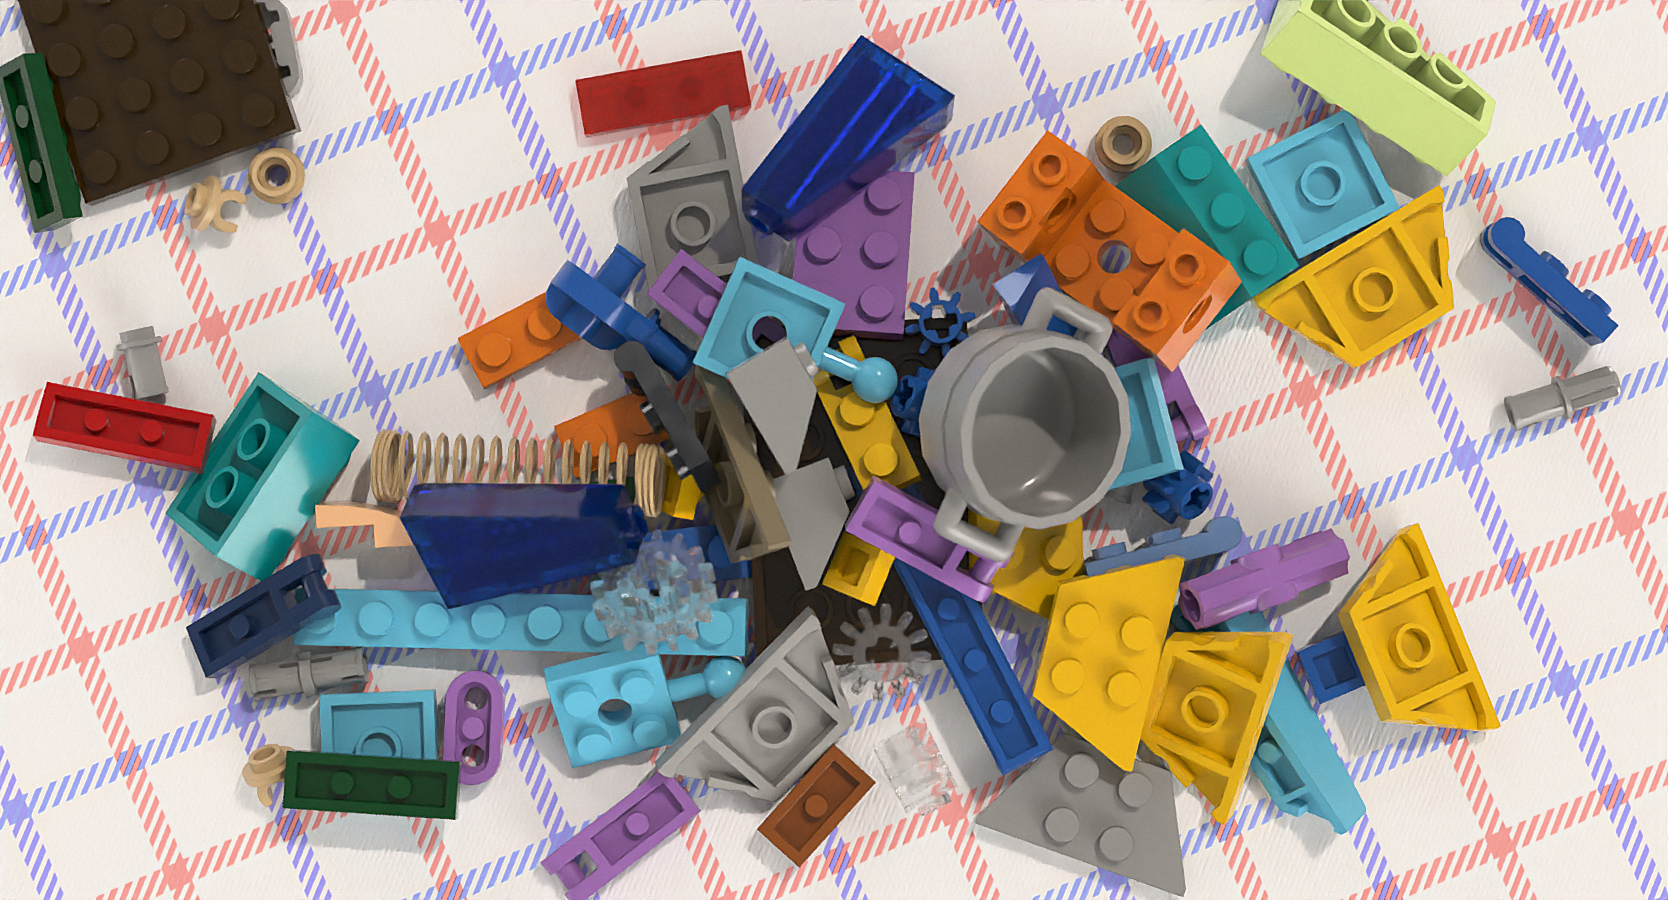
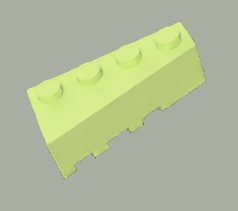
M1278 0L1260 55L1270 60L1278 70L1291 74L1317 91L1327 102L1337 104L1363 121L1373 132L1386 136L1410 152L1420 163L1430 165L1440 173L1448 176L1488 135L1496 101L1441 52L1434 54L1432 57L1429 56L1422 49L1421 42L1415 34L1417 31L1401 17L1396 22H1391L1368 0Z

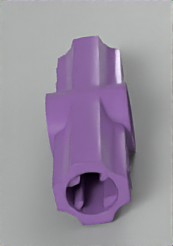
M1332 528L1325 531L1321 530L1281 547L1277 543L1230 561V566L1179 584L1180 597L1178 602L1184 618L1192 623L1195 630L1204 627L1208 628L1235 618L1234 616L1247 611L1251 615L1299 597L1298 592L1349 574L1348 561L1350 555L1344 540L1339 538Z

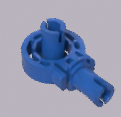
M618 243L594 277H591L567 259L546 290L545 301L549 312L557 320L598 349H617L622 343L627 341L641 343L648 351L653 362L679 382L694 365L692 362L697 351L690 349L660 326V311L657 308L650 310L646 317H644L621 299L624 292L641 269L645 268L646 264Z

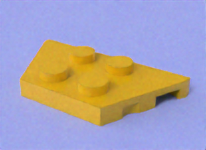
M1440 185L1434 187L1250 299L1251 302L1260 311L1353 369L1361 366L1454 309L1452 281L1448 275V262L1450 260L1448 237H1445L1442 204L1445 202L1444 191Z
M968 508V523L995 535L1001 521L982 517ZM1082 515L1070 523L1039 530L1024 526L1013 550L1014 554L1006 568L999 567L991 580V583L994 585L991 594H998L1009 600L1010 604L1049 620L1058 581L1083 575ZM969 552V570L972 569L978 559V556Z
M1419 523L1401 528L1337 614L1378 717L1383 722L1481 732L1495 730L1501 727V724Z
M1177 554L1163 556L1164 559L1135 566L1124 565L1107 569L1104 573L1093 576L1082 575L1058 581L1031 689L1032 695L1122 770L1132 772L1185 562V558Z
M1174 632L1165 642L1140 739L1155 755L1162 757L1168 763L1172 774L1185 788L1191 783L1195 785L1215 807L1210 815L1223 825L1234 814L1294 636L1290 633Z

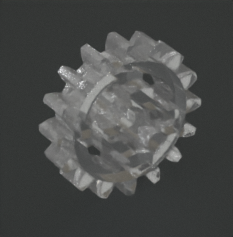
M655 529L651 542L643 543L641 537L637 533L631 534V548L624 550L621 546L614 543L610 547L614 561L612 563L598 561L596 564L599 577L602 580L590 582V589L593 598L597 600L592 604L597 621H604L603 626L606 635L610 639L622 633L621 639L626 650L631 651L638 641H643L648 655H654L658 642L666 641L669 649L674 652L678 650V636L684 634L695 641L699 637L695 622L711 623L713 619L710 606L708 605L718 602L716 585L712 583L716 580L713 566L711 563H704L703 551L699 545L686 551L687 547L684 535L678 533L670 543H666L663 540L661 530ZM648 580H652L655 589H659L660 604H657L654 596L650 595Z

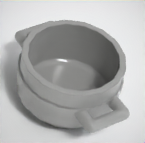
M1046 287L1040 289L1036 294L1023 325L1008 324L979 330L949 350L928 381L919 415L922 455L938 486L947 492L933 524L937 534L986 558L1001 563L1007 561L1012 555L1024 526L1039 530L1070 523L1103 499L1122 470L1131 436L1128 395L1114 366L1102 356L1113 329L1112 321L1109 318L1053 288ZM1054 315L1086 332L1083 341H1076L1069 335L1046 330L1052 316ZM965 508H969L982 517L1001 521L995 535L961 520Z

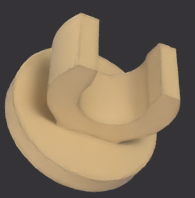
M208 175L201 184L195 182L191 186L186 197L184 213L190 216V226L192 229L204 231L210 225L215 230L234 233L237 231L238 225L226 222L221 217V206L228 200L245 204L247 197L237 190L221 189L220 178Z
M267 744L259 747L250 754L248 762L242 769V776L246 784L251 787H257L258 798L266 807L273 805V792L270 785L284 782L286 753L287 750L293 749L289 746Z

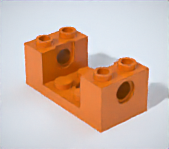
M1049 130L1041 137L977 221L996 243L1023 263L1028 262L1041 253L1046 259L1062 292L1109 318L1116 332L1151 358H1154L1155 361L1170 372L1174 371L1242 283V280L1227 259L1184 228L1178 233L1106 181L1089 159ZM1115 245L1129 248L1131 253L1130 263L1123 271L1107 273L1102 269L1101 258L1108 248Z

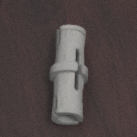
M364 647L316 655L310 650L300 652L298 658L250 665L249 682L255 701L304 693L306 697L319 695L322 689L368 683L369 669L367 657L364 654Z

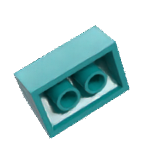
M1202 124L1155 155L1115 186L1178 233L1183 228L1227 259L1235 269L1242 283L1206 329L1299 266Z
M258 372L212 441L204 473H191L165 514L217 558L263 581L271 576L276 567L284 561L289 547L307 520L315 514V505L320 503L338 473L346 467L352 452L360 440L335 421Z

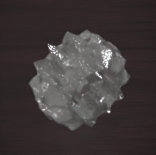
M889 604L881 605L880 624L873 625L869 611L863 607L858 610V615L866 629L860 633L848 622H843L840 627L844 634L856 641L854 646L842 643L833 645L834 654L853 655L854 659L852 662L839 666L836 672L839 677H845L857 669L859 670L861 675L851 687V692L855 695H859L868 680L875 682L872 692L874 702H882L884 697L883 683L891 682L894 694L898 699L906 696L905 688L898 679L903 673L916 684H921L924 679L918 671L908 666L910 660L921 663L930 662L931 654L929 652L911 651L910 645L923 641L928 635L924 629H920L905 637L902 632L911 623L913 615L908 611H905L900 616L894 627L889 625L891 617V606ZM878 637L891 638L892 641L889 646L892 648L897 645L898 647L897 659L888 660L886 669L873 668L874 659L872 658L867 661L865 658L866 646H876Z

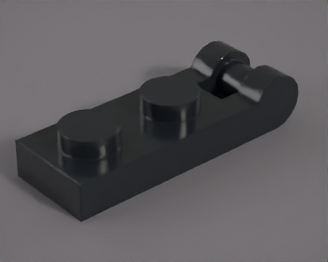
M637 341L622 343L614 353L615 365L623 376L628 389L633 394L646 396L648 399L639 407L654 434L658 435L666 430L674 445L664 451L680 479L683 480L692 475L702 493L721 483L722 481L710 457L646 348Z

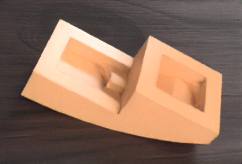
M326 501L315 505L316 528L374 525L375 548L432 545L441 540L439 528L423 519L393 508L349 501Z

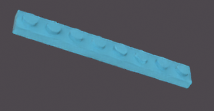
M303 588L295 589V600L298 604L307 599ZM333 589L336 591L342 608L335 614L316 620L293 634V645L608 653L656 641L660 654L747 656L749 599Z

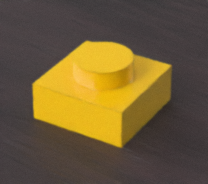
M665 453L666 484L661 511L673 517L693 520L697 503L701 500L703 493L700 491L692 475L683 480L680 479Z
M844 531L822 584L875 606L895 557Z

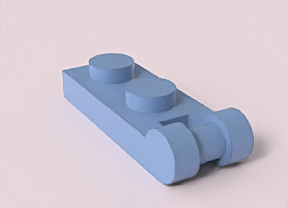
M1221 516L1209 520L1204 525L1202 533L1182 538L1180 527L1147 535L1149 547L1127 552L1125 542L1091 550L1094 561L1083 564V573L1086 576H1093L1104 573L1107 569L1124 565L1135 566L1164 559L1163 556L1171 554L1181 555L1185 558V561L1231 550L1241 542L1243 536L1242 527L1236 519L1229 516Z

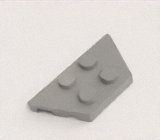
M728 105L719 106L703 121L686 134L680 136L655 158L627 177L642 260L646 264L644 270L648 290H650L681 249L726 284L739 257L759 265Z
M809 606L744 670L742 677L735 687L725 696L716 699L655 761L658 772L670 778H674L675 774L704 780L708 787L725 791L742 790L750 797L776 802L854 723L833 659L829 654L823 637L821 625L815 612Z
M1061 733L1051 743L1054 750L1038 757L1029 767H1026L993 802L977 815L975 823L1184 897L1186 885L1172 775L1169 770L1135 759L1132 772L1124 771L1090 742Z

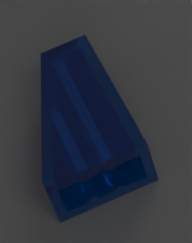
M860 35L741 188L742 212L745 213L746 220L761 233L769 236L776 233L789 242L946 128L952 120L955 95L866 37Z
M421 483L413 486L399 517L447 609L635 564L643 538L647 536L645 514L638 504H633L624 484Z

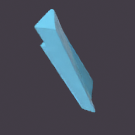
M1177 602L1173 606L1170 618L1181 632H1272L1262 611L1251 615L1247 611L1214 626L1195 630L1192 623L1184 618L1179 602ZM1286 658L1250 766L1280 811L1295 817H1299L1306 812L1330 821L1334 827V832L1342 835L1348 832L1366 813V806Z

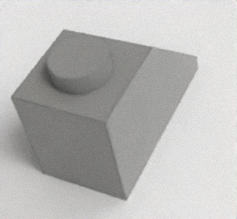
M784 337L725 373L787 476L794 472L798 466L817 392L811 377L820 371L803 342L792 347L789 340Z
M829 457L795 470L787 476L782 475L773 479L776 490L775 502L791 540L788 547L806 591L817 587L850 511L846 501L856 497L844 465L833 469Z

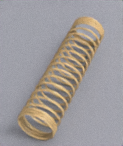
M383 429L377 434L371 453V488L375 499L380 503L382 501L385 503L388 501L390 503H397L404 496L411 504L416 503L422 497L426 504L432 505L440 497L443 504L447 506L453 504L458 498L461 505L465 507L471 505L476 499L482 508H486L494 500L500 509H504L512 501L518 510H522L530 502L534 510L540 511L548 502L549 507L555 512H558L566 503L568 509L573 513H576L584 504L586 510L591 514L600 509L602 504L604 511L609 515L617 511L620 505L623 513L627 516H630L638 508L641 516L645 517L647 515L649 518L651 516L656 518L661 512L665 494L666 460L664 449L659 443L656 446L653 443L651 445L640 443L637 447L635 457L636 495L630 511L626 508L623 496L628 467V450L624 442L618 448L616 466L617 498L611 510L607 505L605 496L610 466V449L606 441L601 444L599 451V497L593 509L590 507L587 497L592 466V448L588 440L583 443L581 449V496L575 508L572 506L569 497L574 466V447L570 439L565 442L562 452L563 496L557 507L554 506L551 497L556 466V446L551 438L547 441L544 450L543 479L545 495L539 506L536 505L533 497L538 466V445L533 437L528 441L526 449L525 481L527 494L521 505L518 504L515 496L520 467V443L515 436L510 440L508 447L507 482L509 494L503 504L500 503L497 496L502 469V442L497 435L492 439L490 446L489 483L491 494L485 503L482 502L479 495L485 458L484 440L479 434L474 438L472 444L471 483L473 493L467 502L464 501L461 495L467 460L466 439L461 433L456 437L453 448L452 473L455 493L449 501L446 500L443 494L449 463L448 437L443 432L437 438L435 447L434 473L437 492L431 500L428 499L425 493L431 465V440L427 432L424 431L421 434L417 446L416 472L419 492L414 499L410 498L407 492L414 456L411 433L407 430L401 436L397 430L392 431L389 429L386 431ZM406 439H407V440H408V462H407L406 475L404 476V471H405V443H406ZM424 440H425V442H426V459H425L424 474H423V477H422V452H423V444H424ZM443 441L444 456L443 468L440 477V453ZM461 442V466L458 477V455ZM479 443V464L476 477V457ZM497 445L496 472L494 476L495 449ZM514 447H515V461H514V472H513V451H514ZM532 451H533L532 471H531V454H532ZM388 458H389L388 476H387V462H388Z

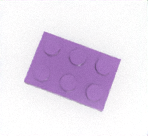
M802 164L793 280L846 304L832 336L850 337L854 335L859 338L903 341L915 172Z

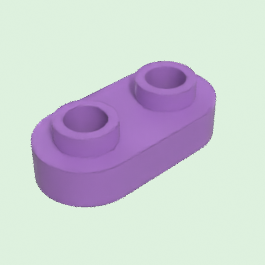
M480 670L468 671L457 676L451 682L446 693L443 760L462 761L461 784L478 785L491 779L499 770L502 762L505 692L495 676ZM472 688H480L486 693L487 702L482 709H473L467 702V694ZM469 745H477L484 752V760L479 766L469 765L464 758L465 749Z

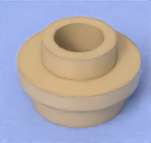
M1117 116L1108 120L1102 125L1095 139V150L1100 162L1106 168L1118 173H1128L1137 170L1147 161L1152 149V138L1149 130L1141 121L1130 116ZM1120 135L1129 137L1133 142V151L1127 155L1118 154L1113 148V139Z
M273 147L261 151L254 157L249 166L248 182L252 191L258 198L270 204H285L292 201L300 194L305 184L306 173L303 163L293 152L284 148ZM275 167H284L287 171L285 183L277 187L271 186L268 180L270 171Z

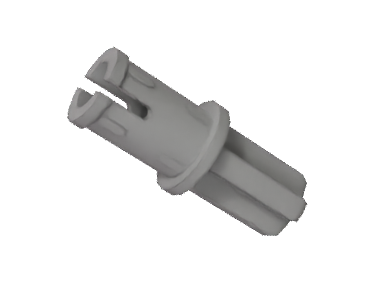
M1605 366L1564 380L1559 376L1552 377L1551 384L1515 396L1505 397L1504 405L1510 424L1516 432L1524 427L1558 416H1562L1565 420L1573 418L1574 411L1618 398L1621 395V385L1614 369L1611 366Z

